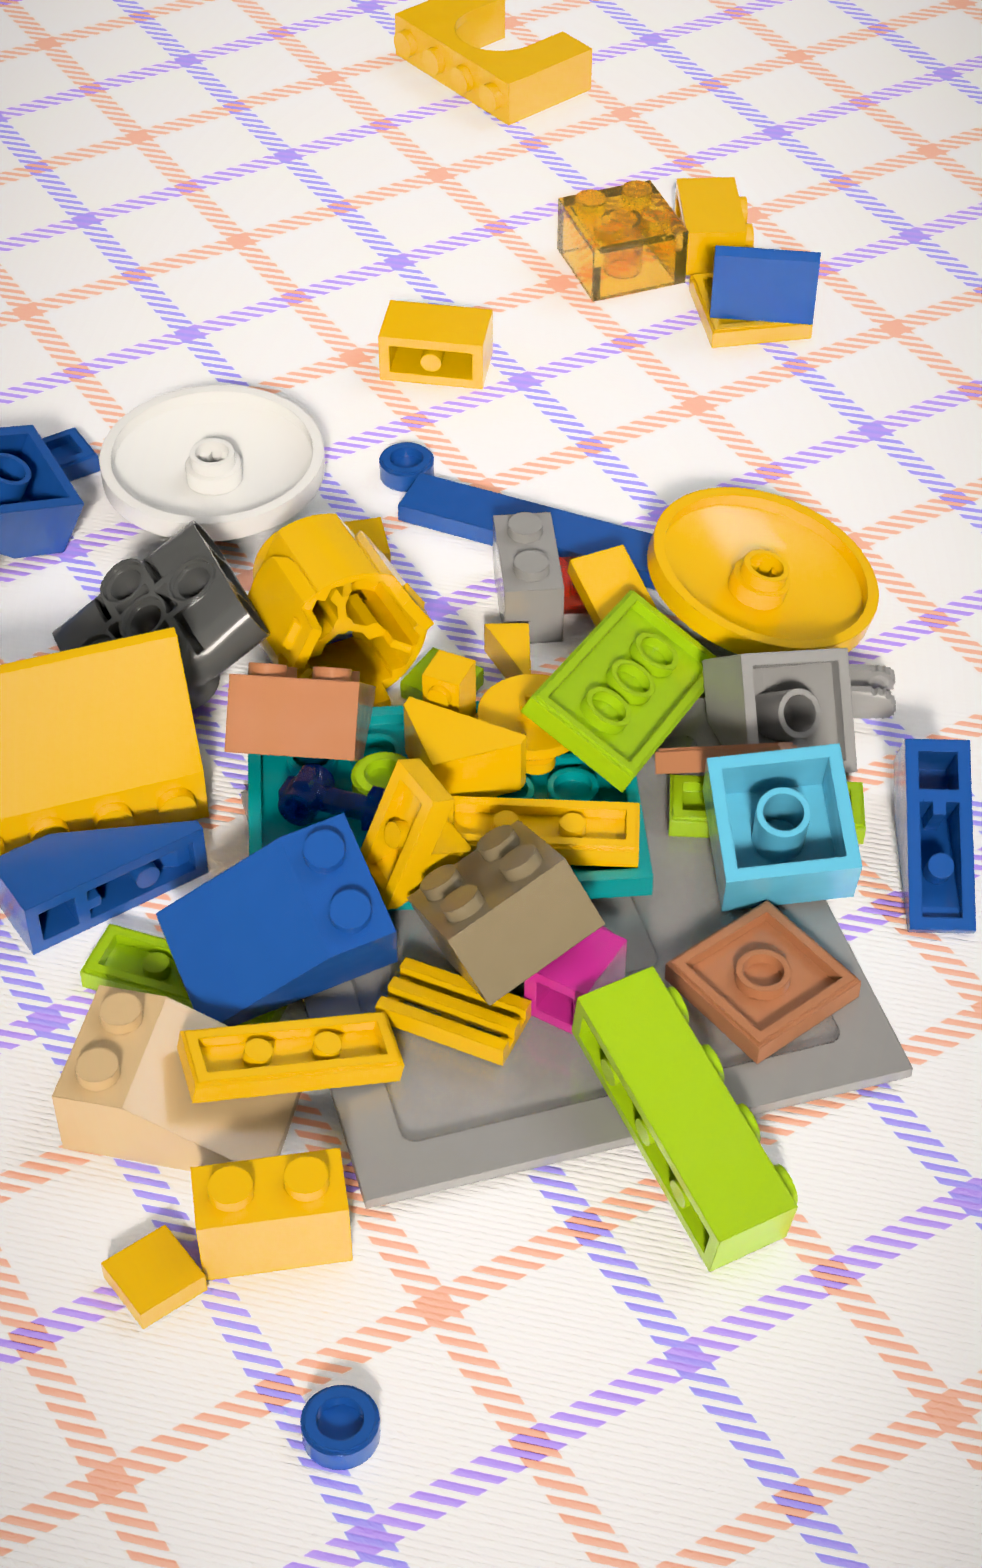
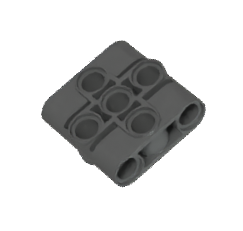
M191 521L142 561L130 558L114 565L101 582L100 594L55 629L52 635L61 652L174 627L178 638L191 709H196L207 703L215 694L219 686L220 674L270 636V633L220 549L198 523Z

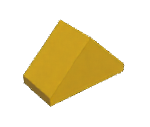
M410 696L403 704L405 752L408 759L420 758L452 796L496 797L522 789L526 783L527 735Z

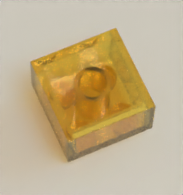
M633 180L621 186L601 190L587 189L578 192L576 195L558 198L557 250L592 302L685 283L689 231L651 180Z

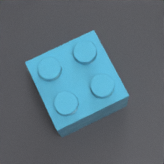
M840 743L706 758L702 791L721 912L755 908L766 900L776 906L854 897L862 871V862Z

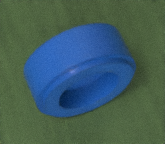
M402 442L386 448L379 457L380 479L385 486L392 490L407 492L420 473L434 476V456L428 448L417 443Z
M350 1385L326 1387L315 1393L307 1401L301 1413L300 1426L304 1449L315 1463L324 1468L332 1470L355 1468L366 1462L379 1445L381 1429L378 1407L369 1394L357 1387Z

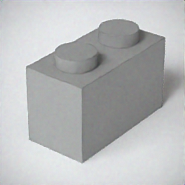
M520 512L509 515H493V572L501 623H529L530 644L563 642L564 583L551 512Z

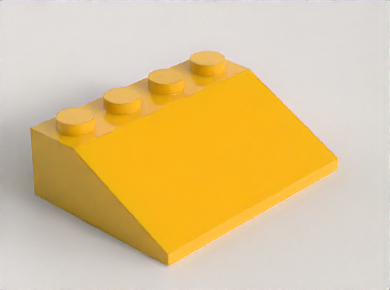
M174 627L0 665V856L47 834L183 822L209 817L204 770L178 638Z

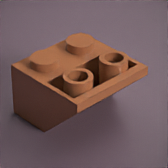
M249 662L248 675L229 674L224 752L359 761L364 757L376 686L360 682L359 671H352V669L313 667L312 679L297 678L298 668L288 667V665Z

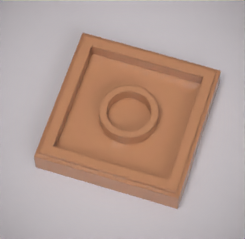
M768 900L668 961L665 965L664 978L756 1064H759L858 998L862 982Z

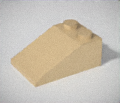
M99 985L52 1094V1100L63 1148L191 1171L190 1167L281 1155L302 1092L192 1104L177 1050L179 1033L185 1030L226 1027L227 1025L167 996Z

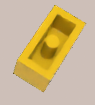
M439 649L422 674L423 701L472 717L476 713V660Z

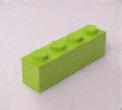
M651 966L577 997L571 1032L708 1271L712 1272L787 1237L798 1208V1195L793 1180L782 1165H773L760 1144V1130L754 1115L745 1104H736L724 1084V1071L717 1054L710 1045H701L690 1028L688 1010L680 993L672 986L666 988L654 966Z

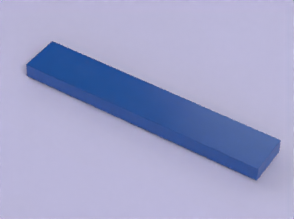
M424 473L418 475L398 504L399 521L493 546V515H509L520 512H551L561 565L568 566L570 559L624 545L645 587L656 590L647 566V551L652 537L651 533Z

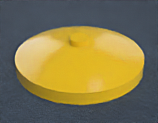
M740 487L708 488L686 494L671 503L663 511L648 545L647 566L650 578L656 591L668 608L693 631L712 643L736 654L848 648V652H850L864 638L877 611L879 603L878 582L871 564L857 544L843 530L824 516L800 503L776 494Z

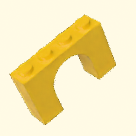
M428 0L395 13L394 45L396 55L508 126L591 90L592 48L563 31L519 49L505 51L480 49L505 38V0Z

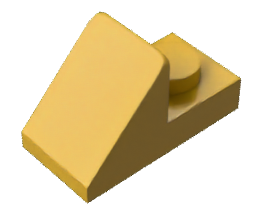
M420 758L397 760L360 849L387 910L398 909L408 901L407 897L420 889V883L430 872L443 865H454L470 854L472 850L471 846L447 819L455 799Z

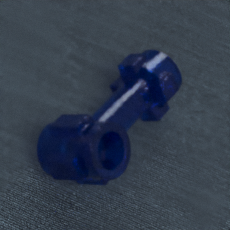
M311 763L304 765L296 776H288L278 791V809L285 820L297 826L311 824L319 811L333 815L344 813L346 818L361 821L362 830L368 832L386 788L373 786L367 795L335 788V780L332 774L326 768Z

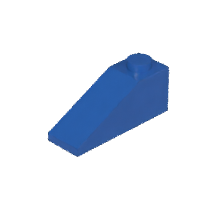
M904 739L893 760L895 828L907 931L914 933L974 934L976 932L970 740Z
M197 820L47 834L0 856V908L31 953L35 955L209 873L203 827Z

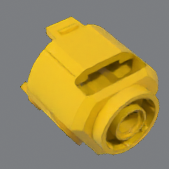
M327 513L304 517L282 527L266 540L256 555L253 565V583L248 597L270 633V636L259 643L272 664L298 668L297 678L312 679L313 667L352 669V671H359L360 682L376 686L373 707L391 706V699L386 689L397 682L412 666L423 647L427 630L434 625V622L424 609L425 602L408 583H405L395 567L363 531L360 530L355 535L337 514ZM352 631V637L326 645L338 634L342 635Z

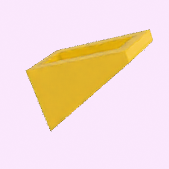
M529 623L484 624V651L505 679L522 674H531Z

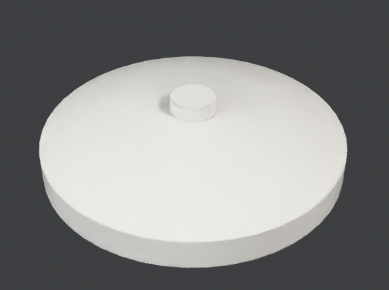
M206 385L184 388L157 396L138 405L120 418L109 430L101 446L99 456L104 493L113 508L123 518L141 529L168 538L174 536L191 521L198 523L213 541L243 538L269 530L284 523L304 509L318 492L325 474L323 437L310 415L298 405L279 395L256 388L236 385Z

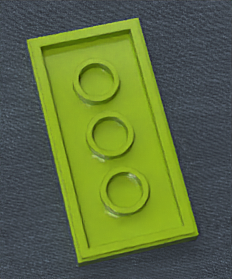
M630 590L530 697L521 712L620 792H623L703 694L705 688L702 660L717 658V656L639 594Z

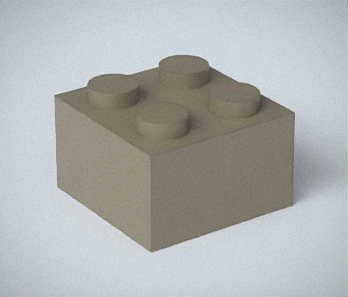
M519 820L511 825L496 827L486 833L477 843L476 850L454 865H443L430 872L420 883V889L407 897L448 962L489 1006L605 925V922L567 860Z

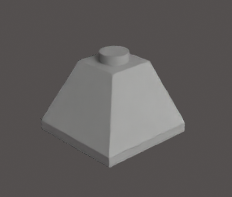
M848 648L745 653L702 660L707 722L721 745L793 742V745H797V748L840 743L845 773L858 772Z

